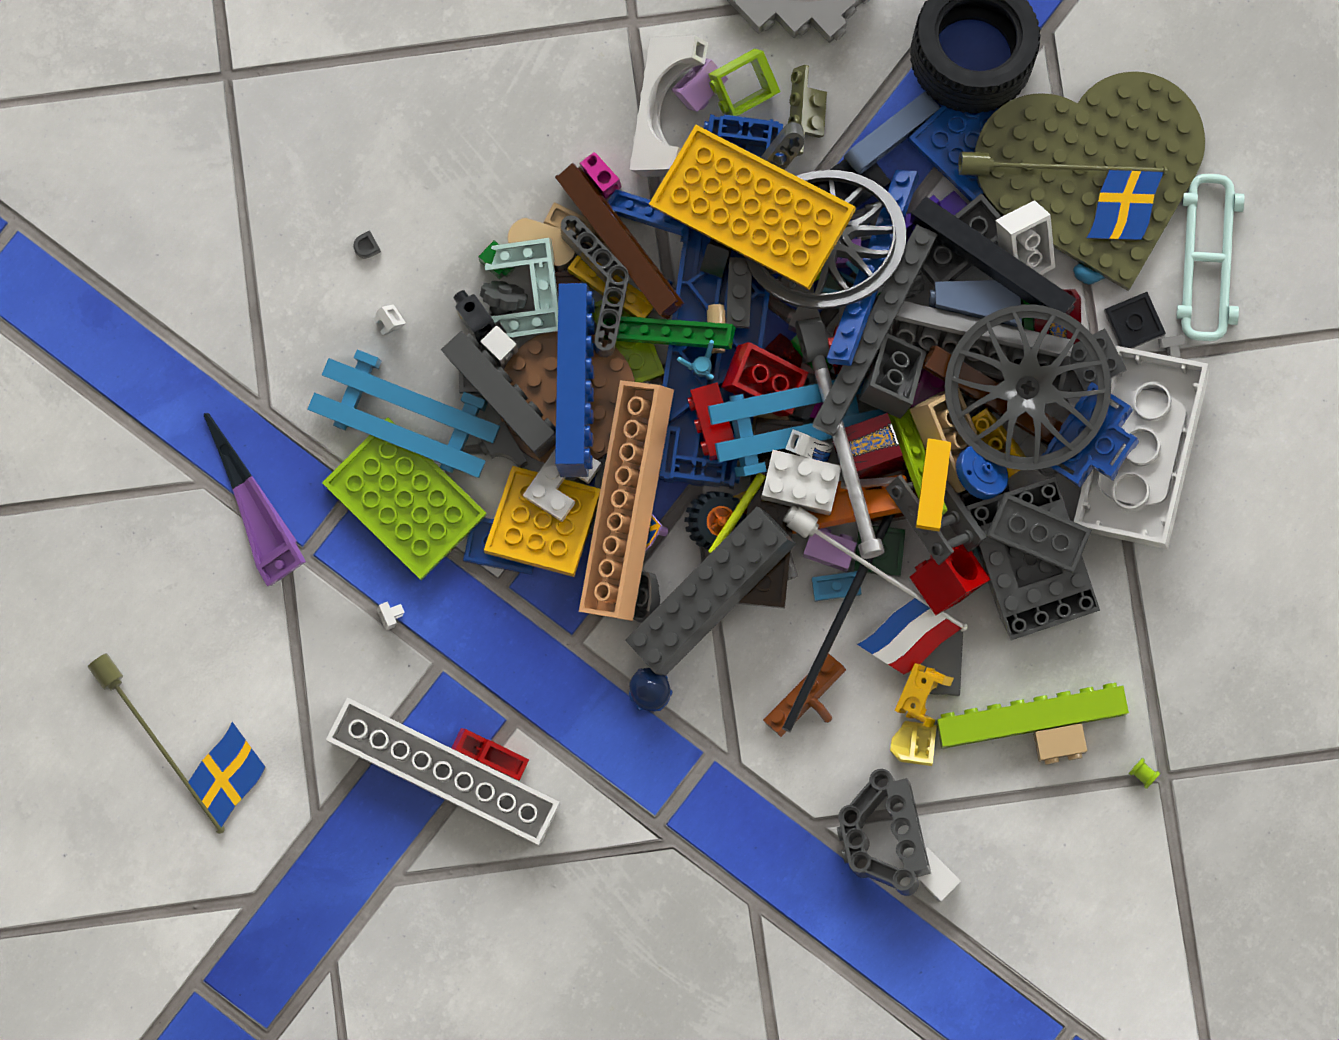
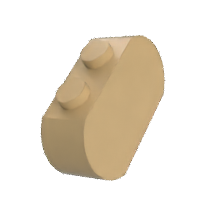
M522 218L511 226L508 232V243L551 238L555 261L553 262L554 270L563 271L568 268L576 257L575 251L561 237V229L528 218Z

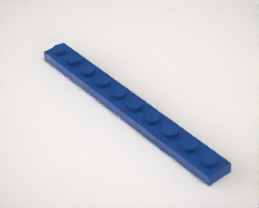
M895 170L888 192L897 202L905 218L919 180V175L917 171ZM885 207L880 211L875 226H893ZM893 234L872 235L867 248L890 250ZM863 258V261L871 272L874 273L886 258ZM860 269L853 286L868 278ZM878 290L870 296L845 307L827 356L829 364L851 366Z

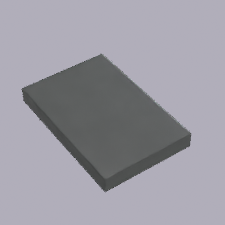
M960 630L942 642L921 663L926 668H934L935 671L954 678L951 686L938 683L937 688H934L930 694L960 696L963 632Z

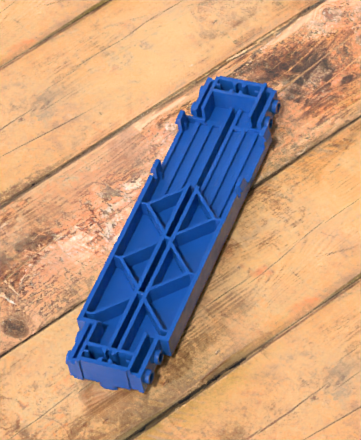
M710 114L709 121L704 122V129L761 157L781 132L783 124L773 121L774 119L769 121L731 115L715 117V115ZM778 152L775 155L783 156L784 154H780V152ZM690 227L684 237L681 236L680 242H683L676 287V293L685 304L673 313L672 320L707 322L708 305H724L727 315L729 260L722 279L701 272L700 268L706 247L711 238ZM732 250L730 257L745 258L744 255ZM753 275L749 329L735 328L732 348L725 349L724 353H711L712 370L710 374L714 376L713 379L707 380L706 377H699L694 373V370H689L688 367L677 361V358L681 357L693 363L696 358L705 356L707 348L668 345L663 386L673 389L674 393L659 472L660 480H664V482H681L700 487L720 488V486L733 490L734 484H739L740 477H736L735 467H737L739 458L718 462V459L710 461L709 455L704 456L700 443L704 441L703 435L696 431L694 420L697 419L695 410H690L687 398L691 397L690 390L717 382L723 403L730 401L729 396H734L735 394L721 388L737 346L750 342L760 348L763 347L770 293L759 285ZM729 421L735 439L732 421Z

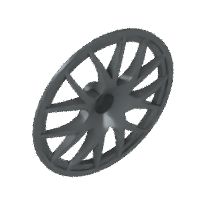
M819 170L798 175L797 177L809 183L829 181L830 194L834 196L836 194L833 181L859 187L844 200L851 205L854 204L865 190L880 202L862 217L849 221L821 269L815 293L794 289L796 283L791 280L788 286L782 284L771 275L776 274V272L745 257L753 277L759 285L777 299L794 306L809 309L838 308L853 304L870 296L892 277L903 258L907 232L900 207L891 194L882 186L859 174L841 170ZM885 207L893 226H871L867 224ZM893 234L890 250L864 248L851 241L855 237ZM837 258L850 260L868 278L849 288L836 268ZM861 258L886 259L877 271L872 273ZM829 274L842 291L822 293Z
M1040 305L1010 306L997 310L975 323L955 347L948 363L945 379V398L948 412L963 440L985 459L997 465L1018 470H1037L1052 467L1078 454L1091 442L1102 426L1111 397V376L1103 350L1094 336L1070 315ZM1020 318H1037L1048 321L1032 349H1030ZM1013 319L1016 321L1024 350V358L1019 365L1009 362L992 329L1003 322ZM1052 322L1070 331L1073 336L1058 358L1051 365L1040 367L1037 360L1038 351ZM989 331L1000 361L969 352V350L985 332ZM1076 338H1078L1090 354L1092 362L1060 366ZM965 356L976 358L996 367L1002 372L1005 380L997 386L959 379ZM1095 366L1098 390L1066 392L1059 391L1052 385L1054 379L1059 374L1078 368ZM1031 381L1032 386L1035 387L1034 392L1030 391L1028 395L1024 394V389L1021 388V385ZM958 383L990 393L962 411L959 401ZM1097 394L1095 409L1089 422L1064 400L1065 398ZM997 398L1007 400V411L1003 416L977 436L969 426L964 415L988 401ZM1057 403L1081 420L1086 427L1079 436L1069 443L1047 419L1045 404ZM1024 412H1027L1034 421V457L1010 455L1013 429L1017 417ZM1009 420L1006 453L992 448L981 440V438ZM1041 422L1065 447L1053 453L1039 456Z

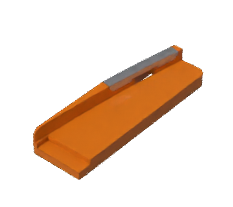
M899 475L885 478L859 479L870 519L901 513V510L885 489ZM902 475L906 483H908L906 476ZM845 481L838 482L830 516L807 511L818 518V529L856 522ZM882 486V489L866 490L868 488Z

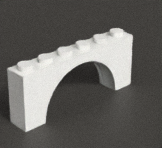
M696 35L650 38L643 87L640 94L641 100L637 115L636 132L633 139L634 145L630 159V171L642 177L666 176L681 150L680 147L670 146L665 140L660 127V110L664 96L676 78L690 68L705 65L708 42Z

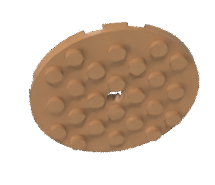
M558 332L537 335L518 349V352L512 355L504 371L513 381L511 385L517 384L528 397L526 402L530 403L532 401L543 413L541 418L543 420L548 418L556 427ZM591 335L592 343H594L595 335ZM607 340L603 341L602 347H606L608 344ZM616 347L614 353L607 358H602L596 353L594 357H590L592 365H594V379H590L592 388H594V402H590L591 410H593L594 422L589 424L591 433H593V447L589 448L590 454L596 460L603 458L608 451L620 380L635 382L628 362ZM504 421L520 450L529 457L541 463H546L555 450L556 445L539 459Z

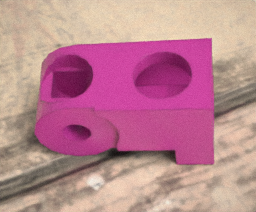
M595 152L579 163L580 167L605 199L611 196L615 189L619 190L622 187L620 179Z

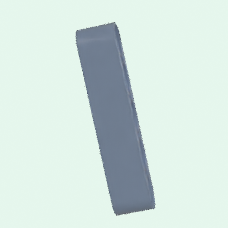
M926 91L853 146L844 155V159L859 175L911 136L941 106L931 96H928Z

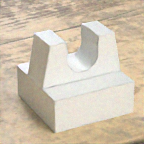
M394 305L381 307L376 311L377 315L373 319L375 324L383 322L385 325L380 331L382 335L400 329L406 324Z
M388 601L380 604L377 608L386 631L394 628L397 624L395 619L402 617L405 613L401 604L390 608Z

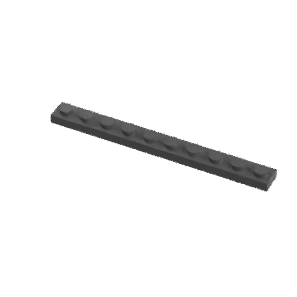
M916 225L906 244L900 265L886 282L868 317L851 366H842L813 422L814 428L834 437L927 259L938 234Z

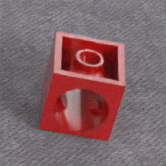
M963 544L952 548L954 552L940 565L930 555L931 558L924 560L914 567L916 572L909 576L935 616L960 603L991 580L972 551L968 552Z

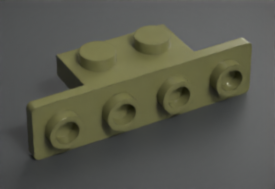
M802 65L794 68L791 75L792 90L789 99L790 117L788 123L796 122L800 124L804 130V136L821 138L824 136L827 92L808 87L809 65ZM804 145L795 157L803 154Z

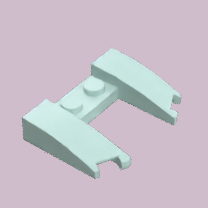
M544 238L492 246L491 249L496 250L492 265L485 264V270L529 265L535 305L534 311L491 316L494 323L500 322L510 338L558 332V293L553 263L555 261L552 239Z

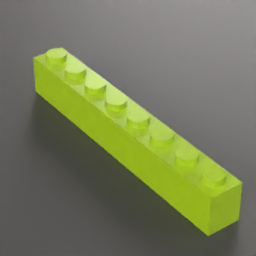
M1109 683L1103 685V689L1100 690L1087 687L1079 689L1080 693L1071 695L1070 691L1056 693V698L1048 699L1047 695L1034 697V702L1024 703V699L1011 701V706L1001 707V704H993L987 706V710L979 712L978 708L964 710L962 715L955 716L954 712L941 714V718L936 720L941 749L1126 716L1129 710L1124 686H1117V683Z

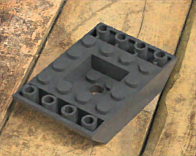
M1055 476L1007 492V494L1070 520ZM1003 494L993 499L983 500L966 506L985 535L988 533ZM989 537L977 547L983 568L991 579L988 583L1000 619L1010 640L1100 611L1082 555L1075 572L1071 573L1036 558V562L1033 565H1027L1024 562V555L1026 553Z

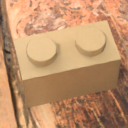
M1082 723L1037 731L1033 734L1038 761H1045V765L1058 763L1059 758L1068 757V760L1080 759L1082 754L1087 752Z

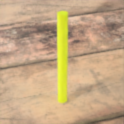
M757 473L708 550L709 553L732 532L764 482L765 475Z

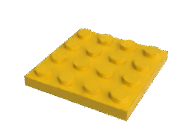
M512 466L484 548V553L574 577L598 506L601 489L564 479L557 490L573 499L575 505L563 522L523 497V494L539 472Z

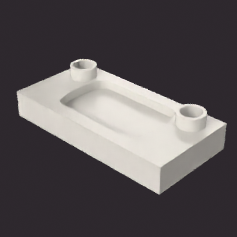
M1116 346V350L1127 371L1111 378V394L1132 407V413L1121 428L1128 434L1131 433L1137 437L1139 443L1125 458L1113 481L1097 470H1092L1082 485L1074 522L1092 529V534L1168 549L1208 382L1209 365L1207 363ZM1110 400L1109 404L1117 409L1119 406ZM1124 444V446L1119 450V452L1117 453V455L1115 456V458H1114L1113 461L1111 462V465H1113V464L1115 463V461L1117 460V458L1119 457V455L1121 454V452H1122L1123 449L1125 448V446H1126L1125 444Z

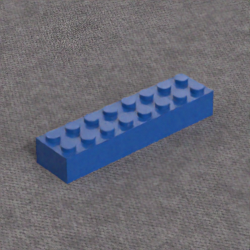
M587 283L559 284L555 465L560 477H589V469H593V456L590 454L589 448L593 447V433H591L589 424L594 422V414L590 403L594 402V388H592L590 379H594V365H592L590 357L595 356L594 343H592L591 336L595 335V321H593L592 313H595V299H593V292L589 291Z

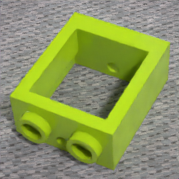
M755 48L708 74L711 80L709 85L719 98L718 106L722 113L726 115L738 116L781 92L764 51ZM751 62L762 89L732 105L721 78Z

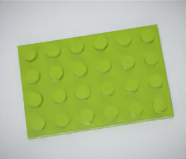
M389 417L385 419V421L395 424ZM369 435L322 482L421 581L487 516V513L432 459L372 435Z

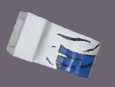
M793 429L785 449L810 459L828 463L834 446Z

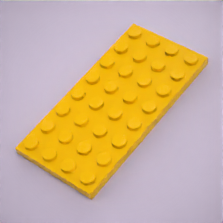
M698 125L694 126L649 203L650 207L810 290L856 211V207Z

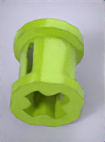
M1141 758L1128 774L1136 776L1143 782L1144 788L1147 789L1160 775V772L1153 771L1145 763V759Z

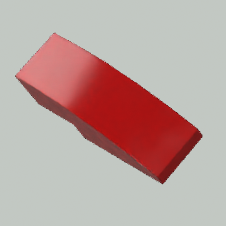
M464 728L460 729L451 748L520 781L529 762V759Z

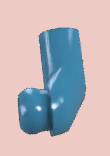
M1077 264L1073 268L1076 279L1085 284L1091 285L1105 279L1103 275L1086 268L1083 264Z

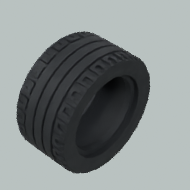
M1027 0L925 1L917 18L910 51L912 70H914V75L917 77L921 88L933 100L938 101L939 104L955 111L969 113L993 111L1010 100L1015 99L1029 80L1040 47L1039 21L1036 19L1037 15L1033 12L1032 6H1030ZM961 20L983 21L994 26L1002 33L1009 45L1011 56L1005 63L991 70L974 71L965 69L955 64L945 54L939 41V34L947 26Z

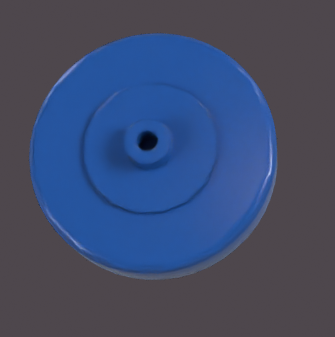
M972 446L967 447L959 454L956 461L957 476L963 487L970 494L980 499L989 500L1005 490L1008 484V471L1006 467L985 459L976 453Z

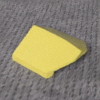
M905 721L892 737L890 751L900 762L932 766L937 725H933L930 728L923 726V723Z

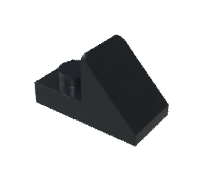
M711 239L707 244L700 271L722 279L732 249Z

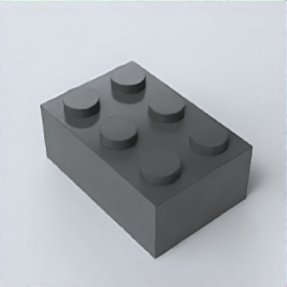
M887 334L864 378L859 400L901 419L913 404L926 351Z

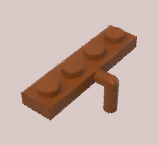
M829 653L797 720L810 707L817 711L824 722L828 723L832 720L831 714L818 699L846 671V668ZM806 677L763 719L766 725L780 737L786 733L782 727Z

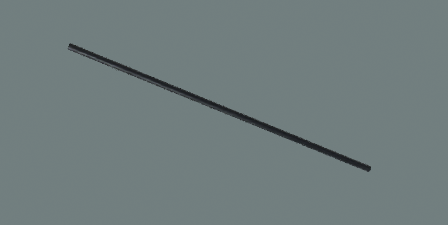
M906 469L904 475L907 478V482H911L908 469ZM895 514L883 517L875 534L876 539L883 541ZM874 558L864 560L872 564ZM863 564L860 565L782 727L787 732H791L869 570Z

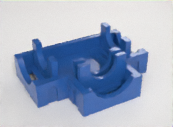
M1091 382L1087 391L1098 390V385ZM1097 394L1081 397L1074 407L1088 422L1095 409ZM1112 394L1110 400L1119 407L1116 409L1109 404L1104 422L1096 436L1078 454L1061 463L1074 471V473L1070 474L1057 465L1048 467L1060 473L1080 488L1093 469L1113 481L1125 458L1139 443L1137 437L1131 433L1128 434L1121 428L1132 413V407ZM1071 413L1062 424L1059 433L1071 443L1079 436L1086 425ZM1054 436L1048 445V449L1041 456L1062 449L1065 445ZM1125 444V448L1123 449L1115 463L1111 465V462L1113 461L1119 450Z

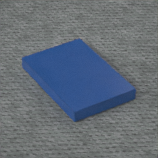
M484 518L468 534L463 562L532 575L534 566L484 553L494 519Z

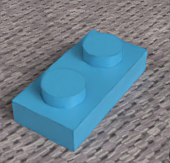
M857 571L812 577L815 602L845 598ZM861 587L856 596H860L862 594Z

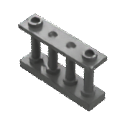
M899 475L885 488L938 565L942 564L954 552L952 548L963 544L966 550L970 552L987 538L948 480H946L944 502L948 511L941 519L940 529L950 525L957 536L946 540L940 531L916 528L919 500L913 493L915 488L912 481L906 483L902 475Z

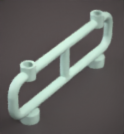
M1199 174L1194 177L1188 188V193H1184L1182 206L1187 207L1183 298L1182 305H1177L1176 319H1181L1184 334L1196 341H1217L1225 335L1228 324H1238L1239 307L1229 306L1234 212H1243L1245 196L1244 194L1235 193L1232 181L1220 174ZM1201 183L1222 184L1225 187L1222 253L1194 252L1197 191ZM1194 261L1222 263L1219 325L1215 332L1194 331L1191 328Z

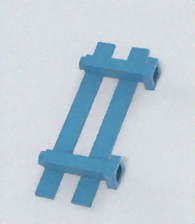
M357 349L354 355V359L358 361L355 368L328 358L322 376L348 387L341 403L314 392L307 410L334 420L333 426L346 431L347 427H352L441 463L440 468L447 472L453 473L454 469H457L474 477H480L486 460L463 452L469 435L490 443L495 441L500 426L477 417L479 410L485 412L488 405L486 400L463 392L461 401L464 403V407L461 411L370 375L372 369H379L382 362L376 356ZM363 392L454 428L448 445L356 409Z
M863 382L861 383L856 395L860 394ZM818 384L750 398H744L743 394L729 396L730 401L726 403L707 406L711 425L732 421L735 439L715 443L718 462L739 458L740 466L735 467L736 477L767 472L765 462L759 463L757 454L786 448L793 429L820 441L833 438L831 435L814 428L813 423L753 435L750 420L752 416L823 402ZM855 395L843 418L844 427L886 414V412L877 409L859 413Z

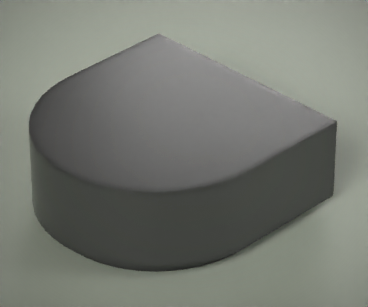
M370 230L359 235L354 241V251L361 258H370L381 252Z

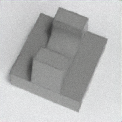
M1185 335L1158 339L1159 348L1166 347L1168 356L1181 357L1179 345L1186 344Z

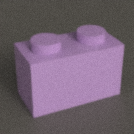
M706 58L705 65L691 68L671 89L688 109L697 112L708 105V100L715 94L709 85L711 80L708 74L718 69L717 65L711 59ZM726 76L721 78L723 84L728 80Z
M828 528L818 529L854 553L857 543L853 541V537L845 534H840V536L833 535ZM814 534L812 537L809 536L803 554L804 558L847 572L852 559L851 556L817 534Z

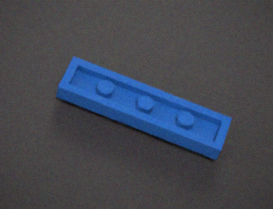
M615 189L608 203L620 217L683 237L689 229L683 223L650 207L649 203L651 200L617 189Z

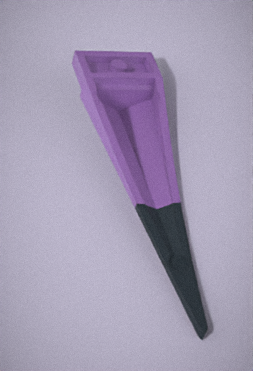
M204 413L205 420L233 489L256 568L265 584L272 586L306 563L296 545L297 540L209 413Z

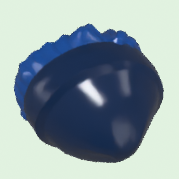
M650 668L637 670L630 680L629 696L630 700L636 703L638 710L656 712L661 711L668 704L673 693L667 680L668 677L658 675Z

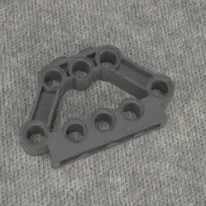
M883 768L873 771L866 786L849 805L844 806L839 812L840 827H837L839 840L844 841L845 849L842 850L845 864L849 863L850 868L858 877H869L895 888L903 896H910L919 887L918 877L931 874L911 783L907 778L895 781L891 773ZM881 779H888L886 786L877 787ZM886 796H888L886 809L893 818L891 831L899 842L896 846V853L904 864L902 869L867 854L870 842L862 828L865 821ZM903 803L901 811H893L895 804ZM850 815H857V820L854 823H847ZM901 826H909L905 834H898V829ZM862 837V843L860 845H852V841L854 838ZM914 848L911 856H903L905 849ZM860 860H868V863L864 868H857V864ZM904 877L911 878L909 885L900 886V881Z

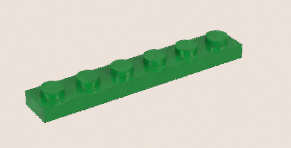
M622 316L617 341L708 348L709 341L713 340V348L731 349L736 327L733 324ZM605 319L603 323L607 326H612L615 324V321L613 319ZM604 335V340H608L607 335Z

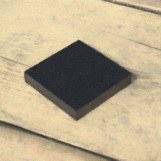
M1148 292L1104 310L1120 347L1132 349L1166 334Z

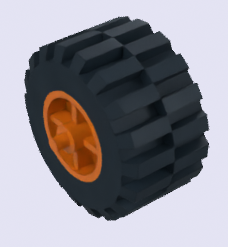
M717 491L698 495V499H693L690 502L693 505L692 508L687 507L686 512L689 513V517L684 519V522L689 524L685 529L686 532H691L690 539L696 541V545L699 547L710 549L740 502V499L733 497L730 493ZM743 513L734 529L747 517V514Z

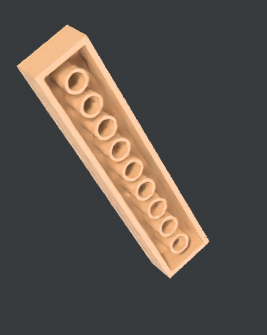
M620 380L579 612L633 621L672 405L673 389L656 384Z

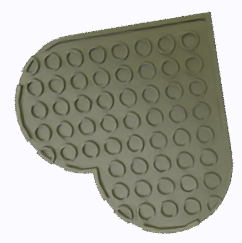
M1137 71L1118 73L1102 79L1088 89L1078 103L1062 96L1045 93L1029 94L1015 98L996 110L983 126L974 152L989 153L994 162L1140 168L1167 167L1168 173L1162 175L1157 187L1149 224L1141 240L1086 239L1094 222L1099 193L1108 171L994 167L993 171H989L988 176H976L977 183L989 203L1001 216H1005L1035 200L1051 216L1054 248L1129 291L1201 166L1205 151V131L1196 106L1184 91L1163 77Z

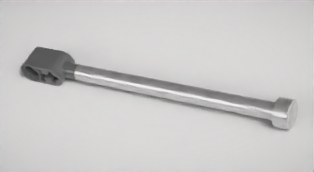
M820 317L796 321L795 328L805 363L812 362L824 403L833 386L826 363L830 349L824 326ZM842 420L833 440L862 543L858 545L861 558H874L883 554L884 548L881 539H876Z

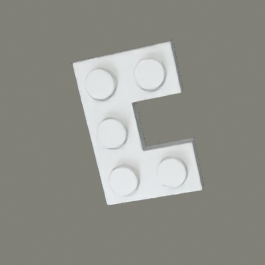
M555 448L523 494V497L563 522L575 505V501L557 490L566 477H560L555 465ZM593 458V469H589V477L578 478L589 484L602 466L601 462Z

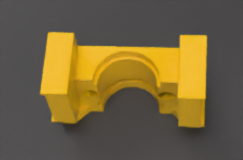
M915 663L894 711L906 714L907 718H915L923 722V726L932 728L936 719L925 715L927 711L925 708L927 697L934 688H937L938 683L951 686L954 678L935 671L934 668H926L924 665Z

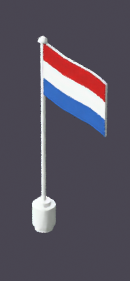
M794 505L786 513L783 519L787 523L786 526L802 537L806 538L808 535L812 537L814 534H817L914 597L893 612L873 634L857 643V645L903 675L912 671L915 663L921 664L946 639L959 630L962 632L967 630L968 626L966 623L962 624L944 611L935 616L924 598L819 531L818 518L800 506L797 508Z

